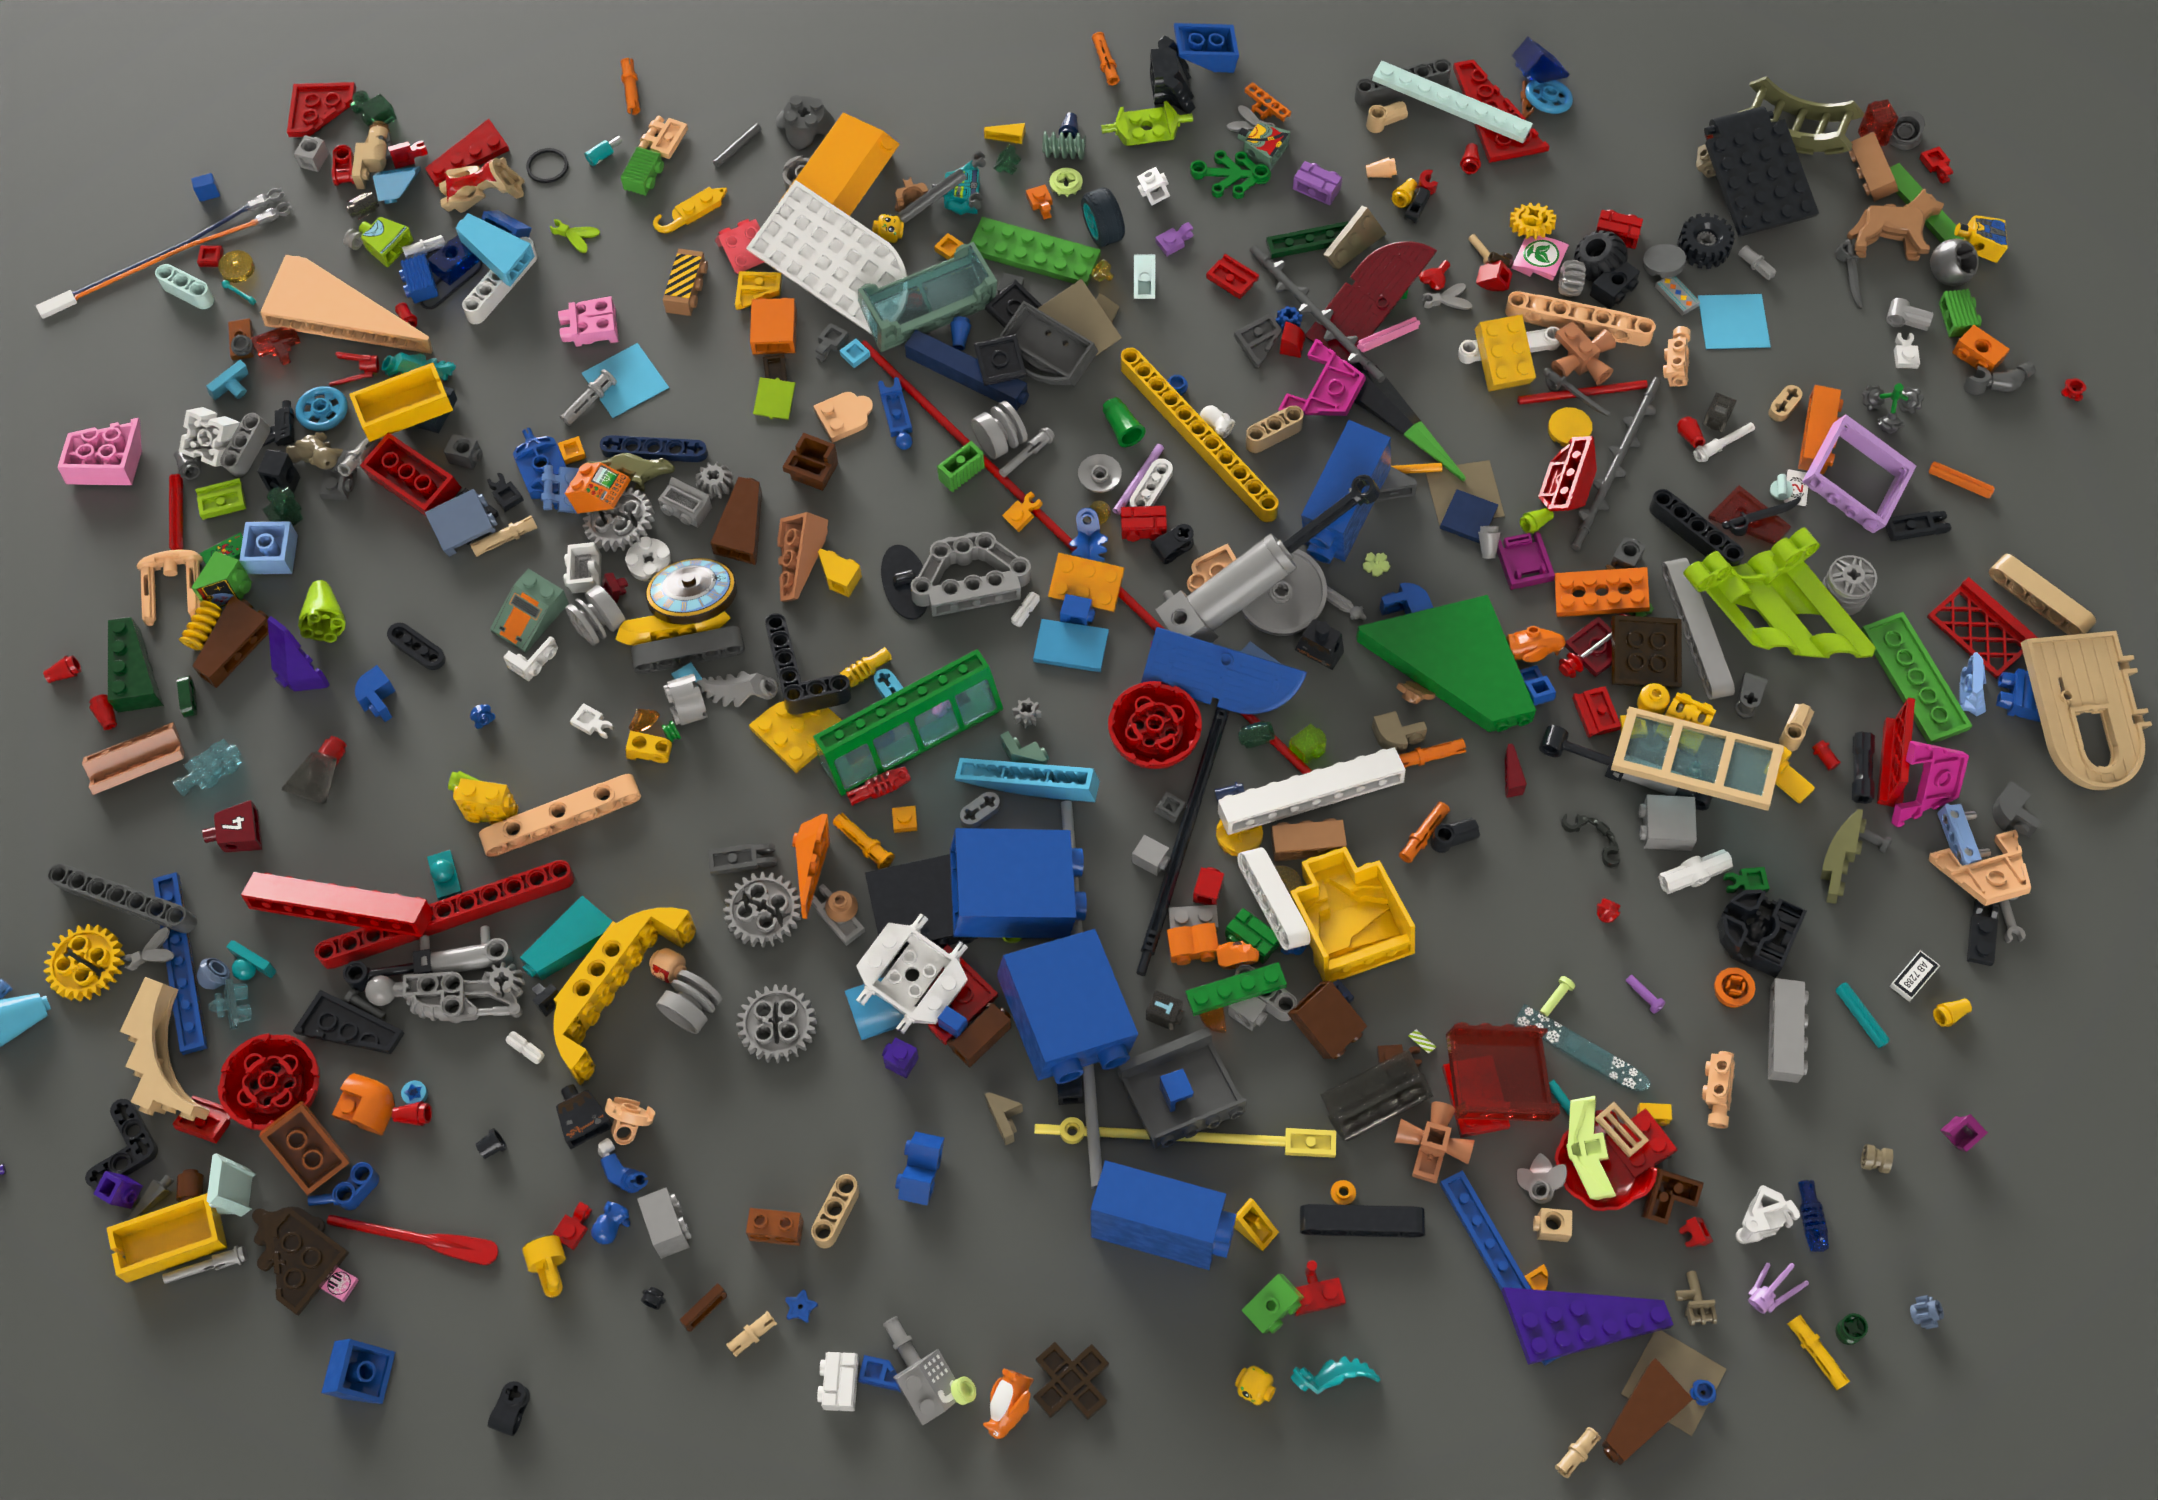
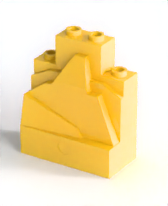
M1346 847L1331 850L1317 857H1310L1301 862L1302 877L1307 885L1299 886L1295 890L1290 891V896L1310 932L1311 940L1309 945L1313 950L1314 964L1323 981H1331L1333 983L1337 979L1341 980L1415 954V925L1380 860L1366 863L1357 868Z

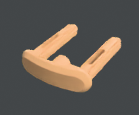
M169 550L146 556L138 562L137 569L141 573L142 620L146 626H153L156 621L155 571L161 570V567H163V574L165 576L173 577L178 574L177 565L185 564L188 614L190 617L196 615L195 610L200 607V600L191 587L193 585V574L194 582L200 575V563L203 562V557L192 550Z

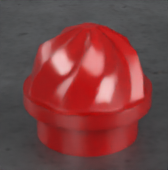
M1602 898L1601 903L1597 904V916L1604 923L1613 922L1620 915L1619 909L1621 905Z

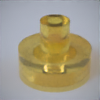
M1104 259L1101 260L1093 269L1091 277L1098 282H1101L1104 278L1107 281H1111L1114 276L1110 272L1111 264Z
M1095 501L1089 507L1097 512L1100 525L1104 524L1111 515V509L1104 501Z

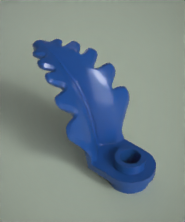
M1083 508L1076 516L1078 536L1069 542L1071 547H1077L1071 555L1104 563L1105 558L1099 555L1107 552V548L1101 546V544L1108 542V537L1100 533L1097 512L1092 508ZM1086 516L1091 518V521L1088 523L1083 520Z

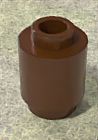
M196 1169L183 1170V1173L177 1176L176 1200L180 1203L203 1195L204 1175Z

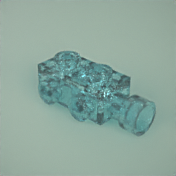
M222 739L212 744L209 749L200 755L191 758L184 765L188 774L182 778L179 776L172 781V784L182 797L191 792L190 789L197 784L201 789L205 787L211 788L218 783V778L224 774H232L237 771L238 765L242 763L239 759V756L242 754L234 743L229 745L225 739Z

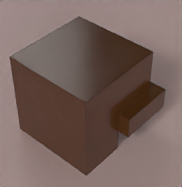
M803 433L795 446L796 451L792 450L784 463L783 472L790 474L792 480L823 491L839 464L835 444Z

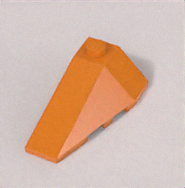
M821 814L802 823L799 832L793 836L792 846L796 847L803 919L808 917L830 845L828 814Z

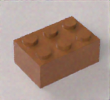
M303 1101L266 1127L259 1135L261 1140L307 1196L350 1163L348 1156Z

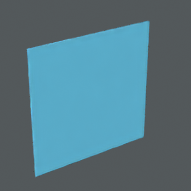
M1762 294L1698 295L1706 349L1771 347Z
M638 343L582 372L588 384L594 382L601 375L603 369L611 373L616 379L617 384L615 386L611 385L604 392V396L600 398V401L612 418L669 388Z

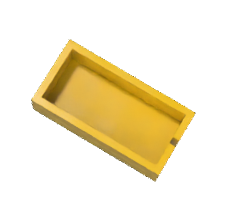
M434 363L349 394L369 442L385 437L388 432L393 434L453 411Z
M207 1193L107 1227L110 1248L115 1252L112 1254L116 1276L126 1283L228 1248L221 1216L217 1213L216 1208L209 1206Z

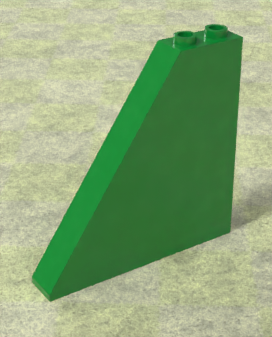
M1488 595L1358 626L1356 633L1358 643L1422 687L1433 692L1435 696L1487 732H1502L1509 727L1516 725L1525 726L1533 721L1536 708Z

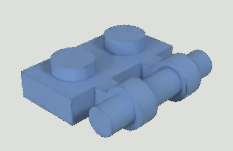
M552 465L544 466V473L542 474L544 493H541L543 510H552V503H558V512L577 513L566 497L565 492L570 482L578 473L579 468L560 467L558 475L553 474ZM553 483L558 484V494L553 493Z

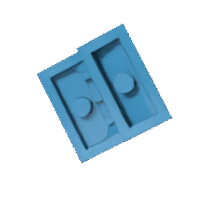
M864 984L845 991L861 1040L896 1029L904 1018L902 1013L877 995L872 994L865 1006L857 1002L856 999L864 990Z

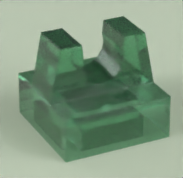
M1009 144L1000 153L993 169L999 173L1005 171L1013 174L1017 167L1012 163L1017 165L1021 161V158L1015 153L1016 148Z

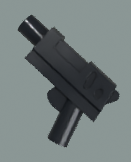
M282 401V408L275 410V426L270 427V433L263 446L274 441L277 446L294 443V410L291 408V401Z

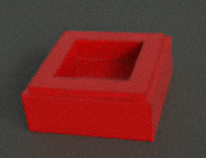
M201 245L197 260L198 266L220 267L224 251L222 246Z

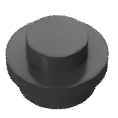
M237 335L232 339L231 349L238 356H246L253 350V342L247 336Z

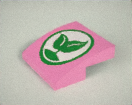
M1530 236L1528 239L1524 238L1511 268L1531 277L1532 273H1536L1553 281L1569 245L1549 237L1542 238L1537 236V239H1534L1533 236Z

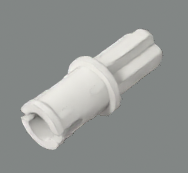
M440 235L425 241L420 239V242L404 246L402 249L406 259L422 254L428 255L427 252L446 246L443 236Z

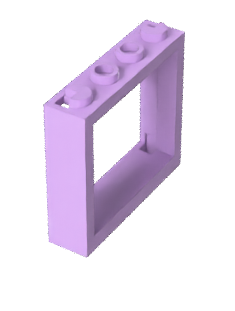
M1844 415L1833 423L1802 482L1812 491L1825 498L1830 504L1843 511L1848 517L1861 524L1863 528L1875 533L1887 525L1916 465L1848 415ZM1839 436L1895 476L1876 514L1820 474Z

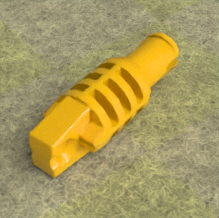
M884 647L874 655L861 658L860 661H856L855 664L845 668L840 674L848 677L850 687L852 688L857 686L859 682H863L864 679H868L870 675H874L876 669L891 661V654Z

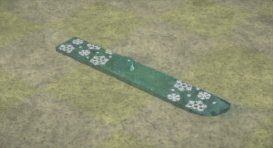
M1526 1004L1523 1005L1513 1022L1626 1088L1643 1091L1651 1086L1649 1079L1635 1067Z

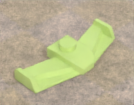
M1596 1096L1570 1100L1568 1144L1566 1145L1569 1159L1572 1160L1590 1199L1600 1200L1616 1197L1600 1161L1609 1159L1604 1133L1594 1134Z

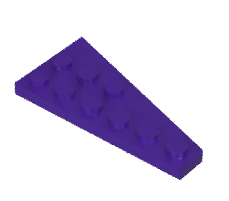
M1503 1287L1501 1290L1528 1365L1668 1329L1674 1325L1664 1300Z

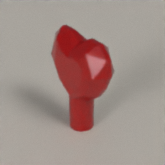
M1444 260L1438 268L1422 271L1419 275V280L1424 284L1430 285L1434 290H1441L1446 280L1444 273L1450 267V263Z

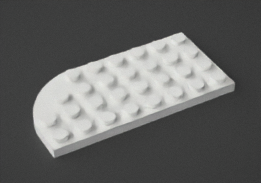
M797 180L794 181L746 248L757 258L871 335V330L858 302V289L867 283L876 284L880 288L907 277L902 259L889 242ZM907 280L904 281L901 294L872 305L881 321L888 319L890 322L899 321L908 299ZM866 308L867 313L875 329V332L877 334L878 325L874 320L873 316L871 315L869 309Z

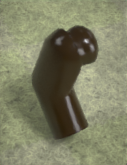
M1491 252L1488 257V261L1491 263L1502 260L1508 268L1513 265V256L1509 253L1500 255Z

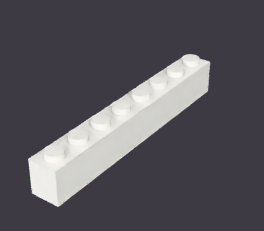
M1395 747L1382 749L1374 754L1358 756L1354 760L1344 763L1338 762L1324 769H1315L1307 774L1294 775L1287 780L1271 782L1257 789L1251 788L1240 794L1227 795L1218 800V814L1227 835H1231L1403 783L1406 769Z

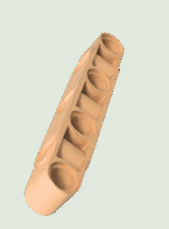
M1520 291L1512 292L1509 295L1505 309L1508 317L1522 314L1524 322L1547 328L1552 326L1561 329L1573 321L1586 336L1596 337L1603 329H1606L1613 335L1615 342L1637 346L1649 345L1656 328L1654 321L1649 318Z
M624 774L488 826L479 832V837L486 856H499L631 805L641 798V794L632 774ZM604 796H610L606 800H600ZM559 813H565L562 817L556 818ZM520 830L516 835H511L513 831Z

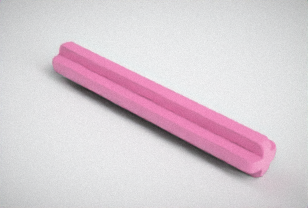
M1412 317L1358 341L1357 348L1361 352H1366L1418 329L1420 320Z

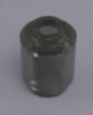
M371 191L368 193L364 192L347 201L349 206L346 209L351 218L356 217L357 220H360L375 212V208L379 207V203Z

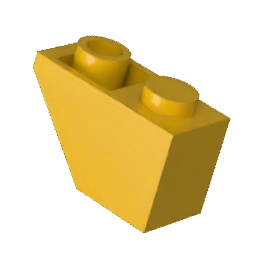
M820 548L818 551L820 564L829 589L850 597L862 577L860 565L852 559L846 560L833 551H826Z

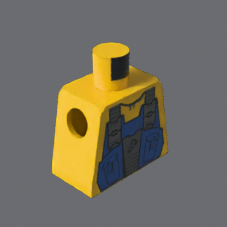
M1975 215L1967 225L1959 223L1955 228V236L1962 237L1971 243L1978 256L1997 263L2008 249L2005 220Z

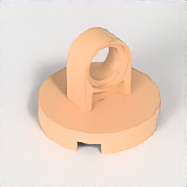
M615 1097L612 1102L610 1098L607 1099L605 1112L614 1118L611 1134L616 1143L620 1145L631 1143L636 1136L638 1126H649L653 1123L655 1111L649 1106L647 1110L639 1107L640 1102L636 1100ZM628 1127L630 1128V1133L624 1138H619L617 1136L618 1129Z

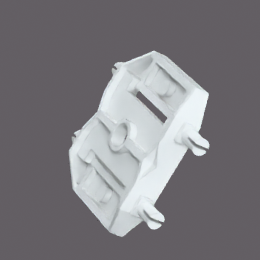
M921 913L910 926L888 923L856 965L865 985L864 990L856 1001L865 1006L873 994L891 1004L904 1015V1018L896 1027L902 1034H905L912 1023L936 1024L938 1016L946 1006H950L968 981L959 963V958L968 947L959 941L952 953L949 954L920 934L921 928L928 921V918ZM907 941L909 945L880 982L878 979ZM943 968H945L944 971L941 973V975L938 977V979L935 981V983L932 985V987L930 988V990L927 992V994L924 996V998H923V999L921 1000V1002L918 1004V1006L915 1007L916 1004H917V1003L919 1002V1000L921 999V997L924 995V993L927 991V989H928V988L930 987V985L933 983V981L935 980V978H936V977L938 976V974L941 972V970H942ZM908 970H917L919 978L916 981L907 980L905 974Z

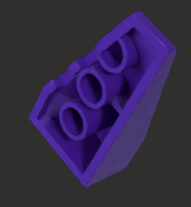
M270 616L268 618L271 669L277 676L274 678L275 681L283 688L288 686L294 692L327 688L330 684L319 668L314 670V666L311 663L313 660L300 648L301 645L291 632Z

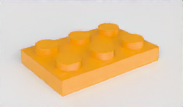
M1058 552L1048 597L1063 601L1065 594L1092 599V607L1115 612L1125 568Z

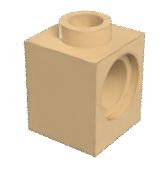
M1541 1208L1538 1216H1534L1533 1231H1537V1240L1568 1242L1572 1236V1210ZM1552 1220L1556 1222L1558 1229H1550L1546 1221Z

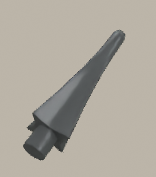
M165 1175L160 1182L153 1179L126 1221L144 1215L157 1203L170 1195L172 1192L167 1188L174 1180L168 1175Z

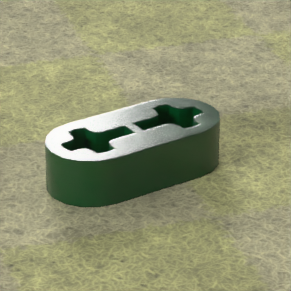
M189 675L177 678L179 706L183 717L197 715L196 692L192 677Z

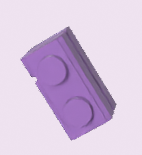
M1304 161L1300 170L1294 176L1293 190L1330 206L1341 189L1342 177L1334 171L1329 172L1322 169L1316 163Z

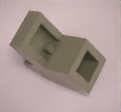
M1396 711L1374 716L1372 729L1377 742L1383 749L1395 747L1397 753L1402 754L1406 753L1409 743L1415 745L1425 739L1427 727L1424 721L1402 727Z

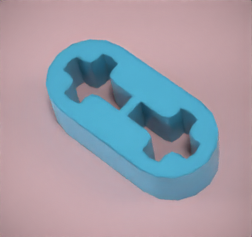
M881 669L875 673L874 684L883 699L891 695L893 691L895 693L903 689V686L890 670ZM881 678L888 679V687L884 682L880 681Z

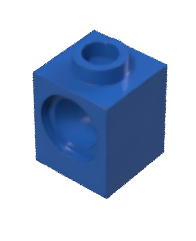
M1065 594L1060 611V622L1088 626L1089 622H1093L1096 609L1092 608V599Z

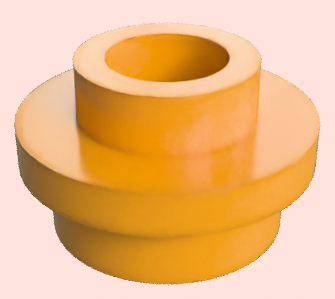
M1337 1181L1331 1188V1198L1338 1205H1349L1356 1197V1189L1349 1181ZM1346 1189L1348 1195H1340L1339 1190Z

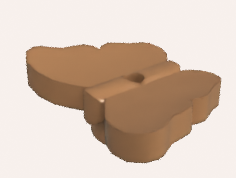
M1406 681L1405 684L1398 683L1396 687L1403 693L1402 698L1413 704H1419L1423 699L1432 700L1435 698L1433 692L1412 681Z

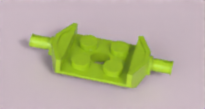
M1164 101V107L1124 112V107H1120L1116 122L1114 124L1101 125L1102 134L1115 132V135H1118L1123 145L1126 146L1169 141L1175 139L1180 123L1193 122L1192 113L1177 114L1167 101ZM1144 126H1149V127H1151L1152 129H1150V130H1144L1143 127H1144Z

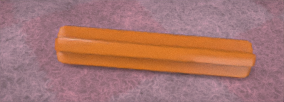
M1936 461L1929 468L1930 474L1987 499L1992 496L1995 490L1994 486Z

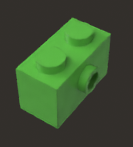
M1277 1274L1242 1309V1312L1262 1334L1269 1332L1273 1334L1283 1325L1281 1320L1288 1313L1293 1315L1302 1306L1300 1301L1304 1296L1283 1274Z

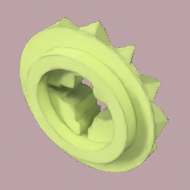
M1060 168L1052 173L1049 183L1052 192H1057L1058 196L1064 194L1068 197L1069 194L1076 195L1077 191L1081 190L1083 179L1081 174L1075 169ZM1065 178H1067L1069 183L1068 186H1064Z

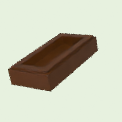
M717 1283L680 1319L682 1325L691 1332L727 1297L725 1290Z

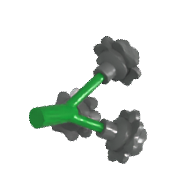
M1897 383L1892 393L1884 394V390H1880L1879 385H1868L1866 391L1862 392L1863 405L1867 406L1868 410H1879L1881 405L1885 403L1884 399L1891 397L1893 400L1891 410L1888 411V415L1878 418L1877 422L1878 426L1882 427L1883 432L1892 434L1905 426L1904 420L1897 417V404L1901 406L1902 412L1908 411L1912 414L1916 412V409L1922 408L1924 396L1921 395L1920 389L1908 387L1906 392H1904V386L1901 383Z

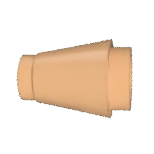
M1387 157L1366 165L1367 178H1392L1393 175H1397L1395 159Z

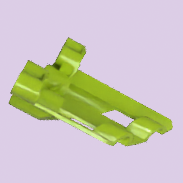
M1806 527L1796 531L1789 539L1787 537L1781 539L1771 550L1753 556L1747 563L1732 567L1719 551H1715L1709 554L1702 562H1694L1683 572V575L1697 592L1706 591L1754 646L1767 650L1774 647H1787L1793 655L1830 658L1835 653H1850L1856 658L1873 657L1876 647L1805 563V560L1820 547V544ZM1737 605L1757 610L1770 627L1755 629ZM1796 614L1821 615L1835 633L1812 635Z

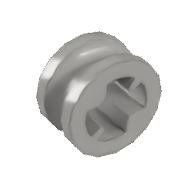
M353 228L349 229L343 239L344 245L353 250H358L363 244L361 239L363 233L357 232Z

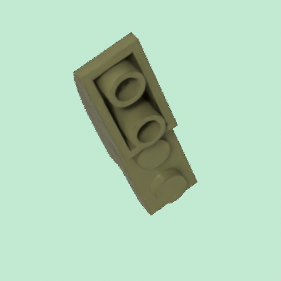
M1858 809L1844 822L1828 848L1820 878L1830 880L1827 903L1836 904L1838 896L1843 897L1845 882H1841L1842 874L1847 875L1849 862L1854 863L1855 854H1861L1863 841L1858 840L1859 833H1864L1867 820L1862 819L1863 810Z

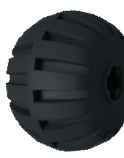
M1600 230L1599 232H1592L1590 236L1586 235L1583 241L1579 242L1575 250L1574 260L1584 262L1586 268L1585 279L1594 282L1604 272H1610L1609 268L1619 269L1625 261L1627 262L1628 253L1624 241L1617 234Z

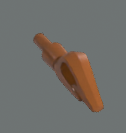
M1522 81V91L1520 92L1522 115L1527 119L1533 113L1535 107L1529 103L1525 95L1527 81Z

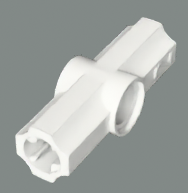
M1724 849L1702 858L1700 856L1691 857L1684 861L1681 866L1660 873L1658 876L1660 886L1667 894L1690 885L1698 887L1709 881L1711 877L1731 870L1733 868L1732 858L1729 852Z

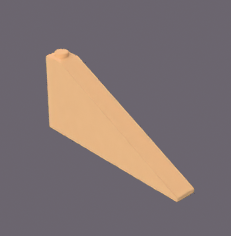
M285 255L260 312L263 322L267 327L432 354L433 351L429 336L312 261L300 256Z

